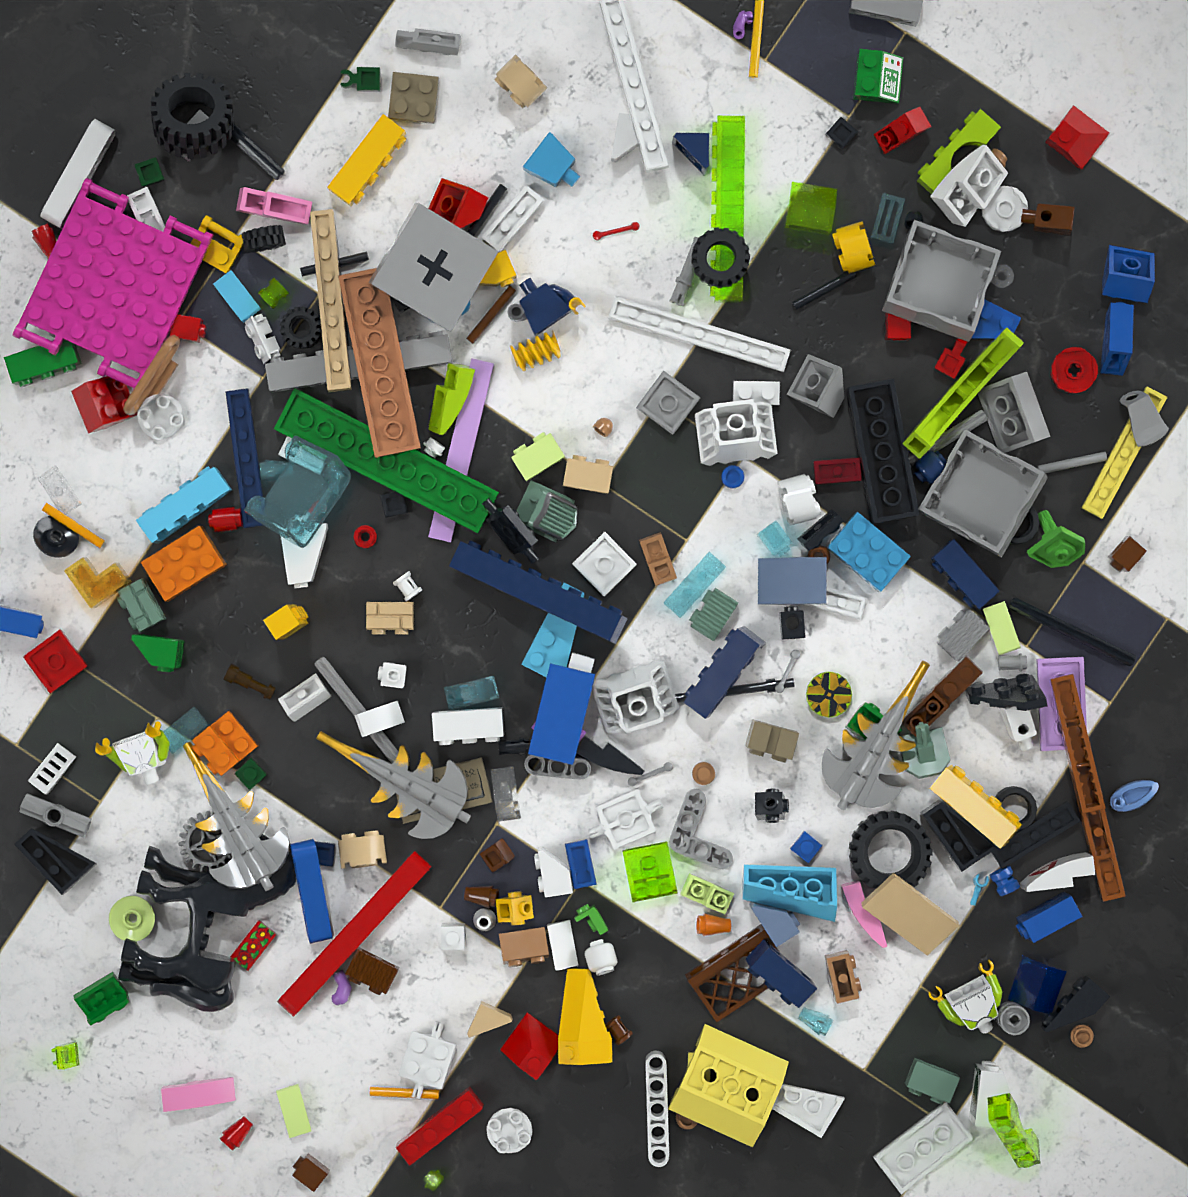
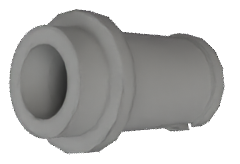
M1019 653V656H998V669H1019L1022 672L1023 669H1027V656H1022V653Z

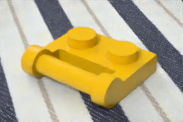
M206 215L198 230L205 233L209 229L234 243V247L231 250L212 239L203 261L224 273H228L244 246L242 235L238 236ZM193 238L190 244L199 248L201 241Z

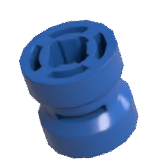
M1010 865L1004 869L1000 868L989 875L992 882L997 884L996 890L999 896L1009 894L1020 887L1018 881L1012 876L1013 870Z

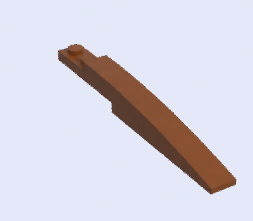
M1072 673L1052 678L1050 682L1089 853L1094 858L1095 874L1101 899L1104 902L1125 897L1105 812V803L1074 675Z

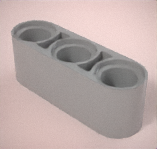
M528 755L524 763L528 773L540 776L580 780L587 778L591 772L589 761L580 757H575L573 765L564 763V770L558 773L554 772L551 768V764L555 760ZM536 757L540 759L542 763L540 769L532 770L529 767L528 762L531 758ZM579 762L585 763L587 766V772L583 775H579L574 771V766Z

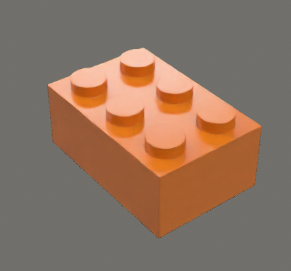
M203 526L196 527L141 562L165 602H169L227 566Z

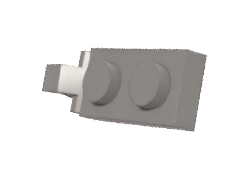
M415 28L414 32L397 30L395 47L420 50L422 52L442 53L444 55H458L461 36L460 34Z

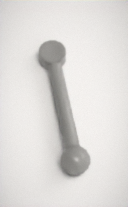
M793 650L790 654L791 660L780 684L775 687L777 693L784 691V684L795 660L800 657L798 650Z
M667 762L663 767L637 778L630 777L628 785L633 787L641 780L663 771H671L673 766Z

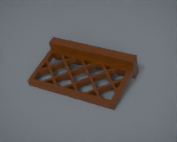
M762 924L685 974L688 982L716 1022L768 989L764 983L759 987L751 986L753 975L748 969L738 967L740 959L748 956L763 939L778 950ZM724 969L734 970L731 982L719 980L721 971ZM737 971L749 973L747 985L735 983ZM705 982L714 983L712 995L702 993L699 986ZM718 984L730 986L728 997L716 995ZM733 988H745L744 997L741 999L731 998ZM714 1000L727 1001L725 1009L716 1014L713 1009Z

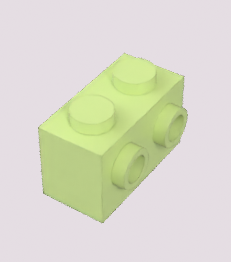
M543 432L533 438L534 443L526 447L524 444L513 451L515 455L511 458L526 482L565 458L551 433L546 435Z

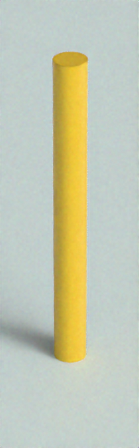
M755 0L749 77L758 78L764 0Z

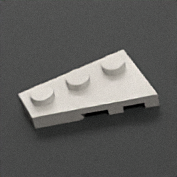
M782 1084L772 1109L822 1138L845 1098Z

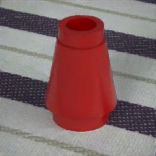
M47 223L31 232L33 234L32 239L49 259L57 241L53 227L50 228Z
M243 1116L222 1132L223 1135L220 1137V1140L233 1151L236 1147H240L253 1124Z

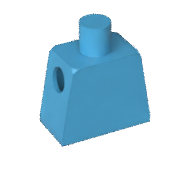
M551 132L547 134L523 165L524 171L554 187L561 180L573 187L581 177L571 169L575 163V158Z

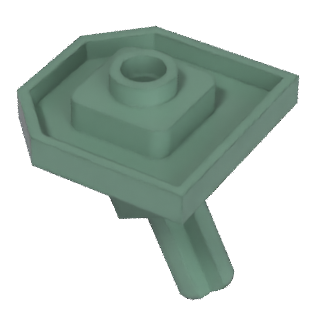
M919 722V725L915 727L916 737L913 734L901 736L906 740L916 743V747L901 752L903 762L909 763V768L905 771L921 779L940 775L949 764L950 755L943 728L929 730L928 724Z

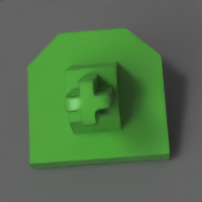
M1044 510L1038 513L1039 523L1045 534L1042 535L1041 541L1027 550L1029 557L1051 568L1068 566L1085 554V540L1083 537L1062 526L1057 527L1049 511Z

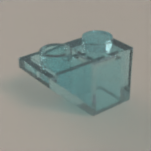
M494 676L444 687L449 710L499 698Z

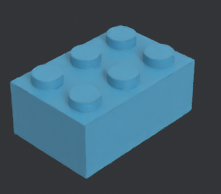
M858 512L854 513L826 547L878 592L885 588L911 557Z

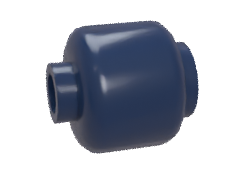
M929 450L920 459L915 461L914 467L916 471L914 475L921 483L926 481L929 484H933L943 472L947 461L938 451L933 452Z

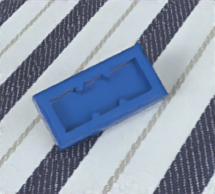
M584 839L566 843L565 848L574 889L597 885L588 840Z

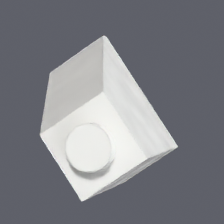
M327 523L280 530L288 585L294 584V589L308 587V582H313L328 531Z

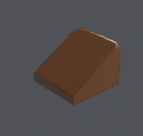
M503 838L480 853V856L492 873L515 857Z

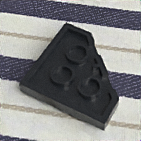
M1019 674L1016 678L1012 679L998 678L992 683L986 684L974 683L965 690L969 703L979 705L980 701L989 703V707L1007 708V705H1012L1021 711L1048 707L1046 696L1034 676L1029 674Z

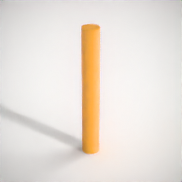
M46 503L42 508L43 512L95 546L101 548L105 540L50 504Z
M370 1087V1096L414 1098L411 1097L414 1089ZM423 1089L421 1098L439 1099V1090Z

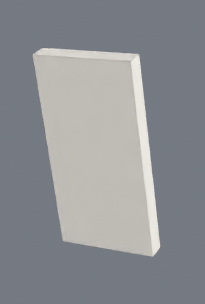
M944 1101L943 1105L940 1104L875 1154L873 1158L898 1191L903 1194L972 1141L974 1137L948 1103Z

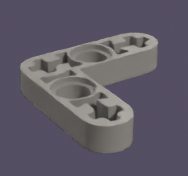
M691 789L684 798L669 839L670 847L676 853L719 869H726L733 862L732 853L724 847L693 836L705 806L706 797L701 790ZM696 793H699V798L702 799V802L696 803L694 810H699L698 814L696 815L690 810H684L686 805L689 808L691 807L692 800L689 799L690 795L694 796ZM686 814L692 815L694 818L693 825L691 827H684L681 824L682 816ZM678 827L683 831L691 832L689 836L684 834L683 841L686 842V845L680 846L679 849L676 848V843L673 842L674 838L678 839L681 832H676ZM698 844H704L708 849L707 854L703 857L697 856L694 852ZM711 848H716L714 853L722 855L725 852L726 857L729 859L728 862H723L721 865L715 857H712V861H708L707 859L711 855Z

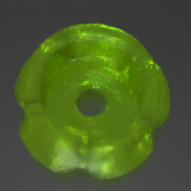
M431 1170L424 1178L426 1189L429 1188L435 1191L442 1183L444 1176L440 1174V1170L435 1172Z

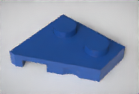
M984 299L982 312L971 339H996L1006 327L1014 333L1021 317Z

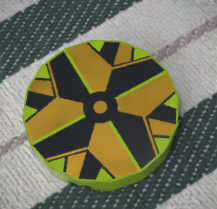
M820 673L807 686V703L820 716L828 718L838 716L845 712L851 703V686L846 678L838 673Z

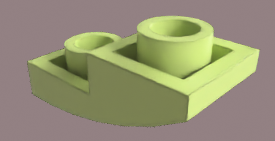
M1005 601L984 608L983 611L998 654L1002 655L1020 649L1021 646Z
M690 873L680 893L686 898L723 914H726L734 895L733 892Z
M296 1084L276 1090L289 1138L311 1132L299 1085Z

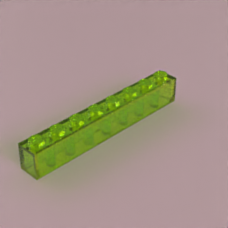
M717 115L716 122H712V136H716V145H712V159H716V168L711 170V182H716V191H711V205H715V214H711V228H729L730 231L735 230L740 237L744 238L745 116ZM715 245L710 248V251H715V260H710L711 268L717 271H726L733 265L734 254L730 248L724 245ZM743 277L730 287H710V297H714V302L742 303Z

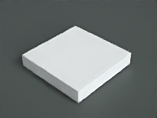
M606 532L572 563L603 596L637 565Z

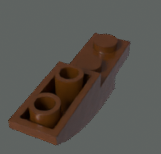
M966 655L904 717L902 724L916 737L915 727L919 725V722L930 726L983 671Z

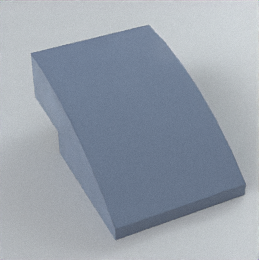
M827 557L758 558V605L827 604Z

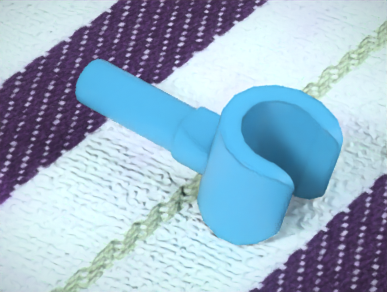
M979 874L974 876L973 883L975 888L970 902L971 905H976L982 887L986 886L989 882L988 876L985 877L983 884L978 883Z

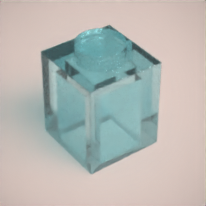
M776 520L756 534L772 556L778 554L781 557L790 550L788 545L792 541Z

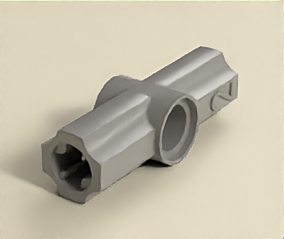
M28 793L24 797L19 811L46 822L49 826H56L81 837H85L92 818L66 809L62 805L51 803ZM53 809L58 810L61 814L58 822L51 818L50 814Z

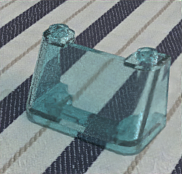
M294 435L285 447V457L289 463L267 496L263 498L258 495L251 498L244 511L248 516L289 542L304 548L310 543L348 486L351 473L337 455Z

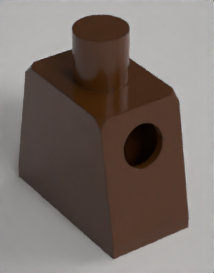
M1037 204L1036 210L1022 209L1021 223L1034 224L1033 231L1070 236L1075 207ZM1047 215L1051 220L1045 222L1041 217Z

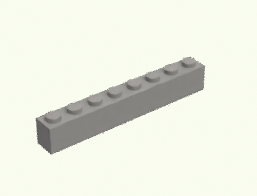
M442 331L429 333V337L421 339L420 335L406 337L407 341L399 342L405 371L453 363L448 335H443ZM347 346L351 380L359 379L352 346ZM324 350L316 351V356L307 357L306 353L293 355L292 360L284 361V357L270 359V363L265 364L269 391L274 393L294 388L327 384Z

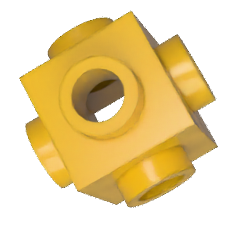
M521 891L509 892L508 897L496 899L498 922H511V925L525 924V920L534 918L531 895H522Z

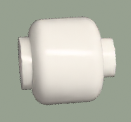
M603 940L591 942L590 948L584 953L589 970L594 973L596 972V975H603L614 971L613 967L617 964V957L613 945L604 943Z

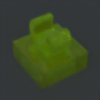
M77 1042L62 1044L51 1049L52 1052H56V1061H53V1065H57V1069H67L80 1065Z

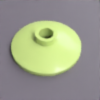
M138 896L121 898L112 906L109 913V925L112 932L124 941L126 938L136 942L144 939L151 933L155 924V913L152 906L145 899ZM130 914L137 916L136 922L130 921Z

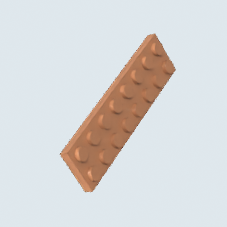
M373 268L339 275L338 278L375 458L421 449L390 295L368 283L377 269Z

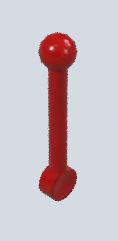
M633 222L629 226L605 232L595 231L593 239L600 240L603 236L628 230L637 231L640 226L638 222Z

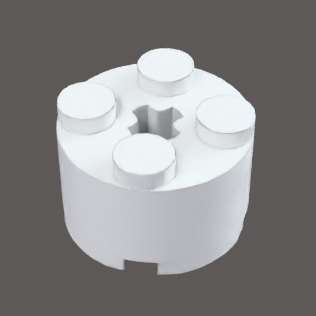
M802 474L777 481V484L780 486L778 491L783 510L788 512L789 517L786 519L789 526L816 519L817 516L821 515L819 503L815 501L812 495L816 493L813 480H810L809 475Z

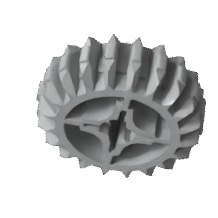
M206 811L205 819L201 813H198V822L191 817L189 822L192 826L188 824L183 825L184 830L188 831V833L181 832L179 834L181 838L186 839V841L178 843L181 847L186 846V849L181 851L180 854L185 855L188 853L190 857L186 858L185 862L188 863L194 860L192 868L196 869L200 864V872L202 873L205 872L207 866L210 871V869H215L214 866L219 868L223 866L222 863L224 865L229 862L228 857L232 859L231 854L220 858V856L209 853L210 857L212 856L213 861H210L196 854V851L204 850L200 845L208 840L206 836L209 839H217L222 835V833L214 834L213 832L201 830V841L192 845L193 833L197 829L195 824L210 818V811Z

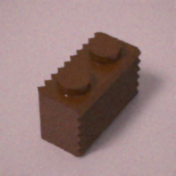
M358 947L345 974L349 976V981L360 985L362 982L370 986L368 990L381 995V993L387 994L400 967Z

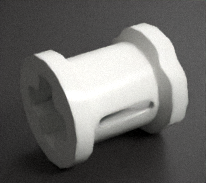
M410 572L405 573L393 582V585L398 586L404 594L406 602L422 591V588L417 587L410 577Z

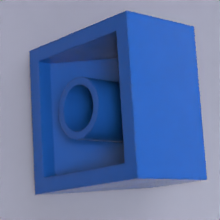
M1109 245L1102 280V295L1148 303L1155 282L1154 253Z

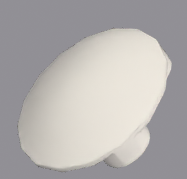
M155 394L146 398L137 413L141 429L155 440L166 439L175 435L183 424V410L180 404L173 397L165 394Z
M513 1108L501 1109L494 1113L488 1121L487 1136L492 1146L499 1153H514L522 1150L530 1143L532 1125L527 1115L520 1110Z

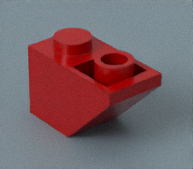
M921 107L904 113L876 132L874 136L884 154H887L929 129L931 125Z

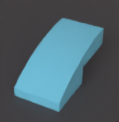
M232 270L213 283L243 323L261 310L260 306Z

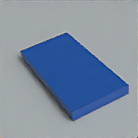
M550 663L528 754L571 765L574 764L595 674Z

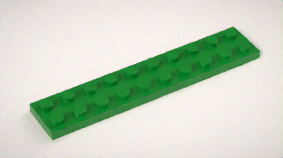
M294 388L274 427L276 431L478 534L489 514L482 503L487 498H490L495 503L499 492L417 450L375 458L368 425Z

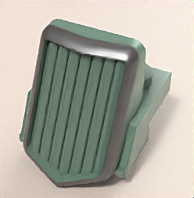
M532 480L530 481L517 509L520 520L525 526L530 527L534 533L554 542H557V539H564L577 526L575 500Z

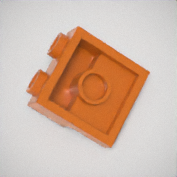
M230 711L226 712L192 740L195 744L192 748L199 757L204 755L209 761L206 765L214 775L219 773L220 776L228 772L258 747L257 743Z

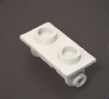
M259 314L254 316V318L251 316L246 320L245 331L248 337L252 338L255 344V353L262 360L263 364L268 362L271 357L272 359L280 357L279 352L281 349L275 336L270 338L265 336L272 332L267 318Z

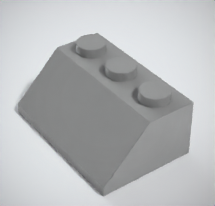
M1027 372L983 387L978 392L997 449L1003 453L1050 437Z

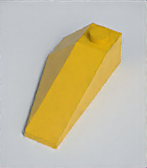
M567 969L558 1037L559 1064L587 1065L612 1062V1038L610 1032L606 1030L603 1020L605 1016L603 1011H600L597 1001L598 994L589 969Z

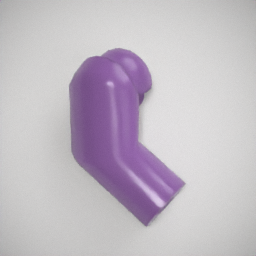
M743 10L739 12L733 25V35L736 39L744 37L745 23L751 24L753 22L751 11L744 12Z
M340 970L333 974L338 985L336 993L331 997L335 1005L345 1004L352 989L344 971Z

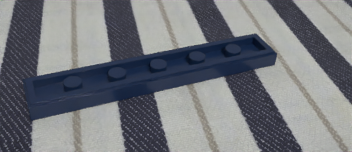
M249 389L225 391L243 527L267 525Z

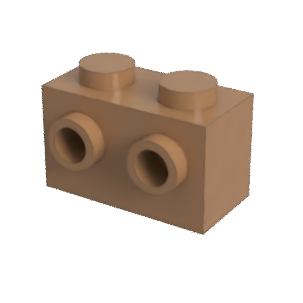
M545 927L499 934L503 965L508 964V967L521 966L524 961H531V964L545 962L544 958H549Z
M847 950L824 955L836 1003L859 999L858 992L862 991L859 977H854L853 969H856L854 956L849 955Z

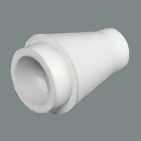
M482 908L475 913L473 922L477 929L489 931L496 924V916L492 910ZM486 918L488 924L483 925V923H480V919Z

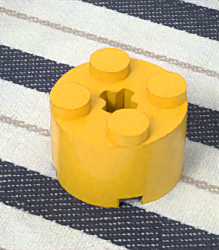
M863 221L836 229V233L832 235L837 250L841 249L843 255H839L843 271L848 270V273L875 266L874 260L869 261V259L873 258Z

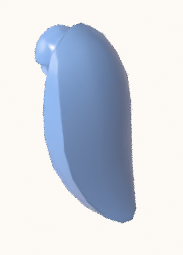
M1151 780L1127 783L1114 792L1110 799V805L1119 812L1138 809L1153 798L1159 785Z

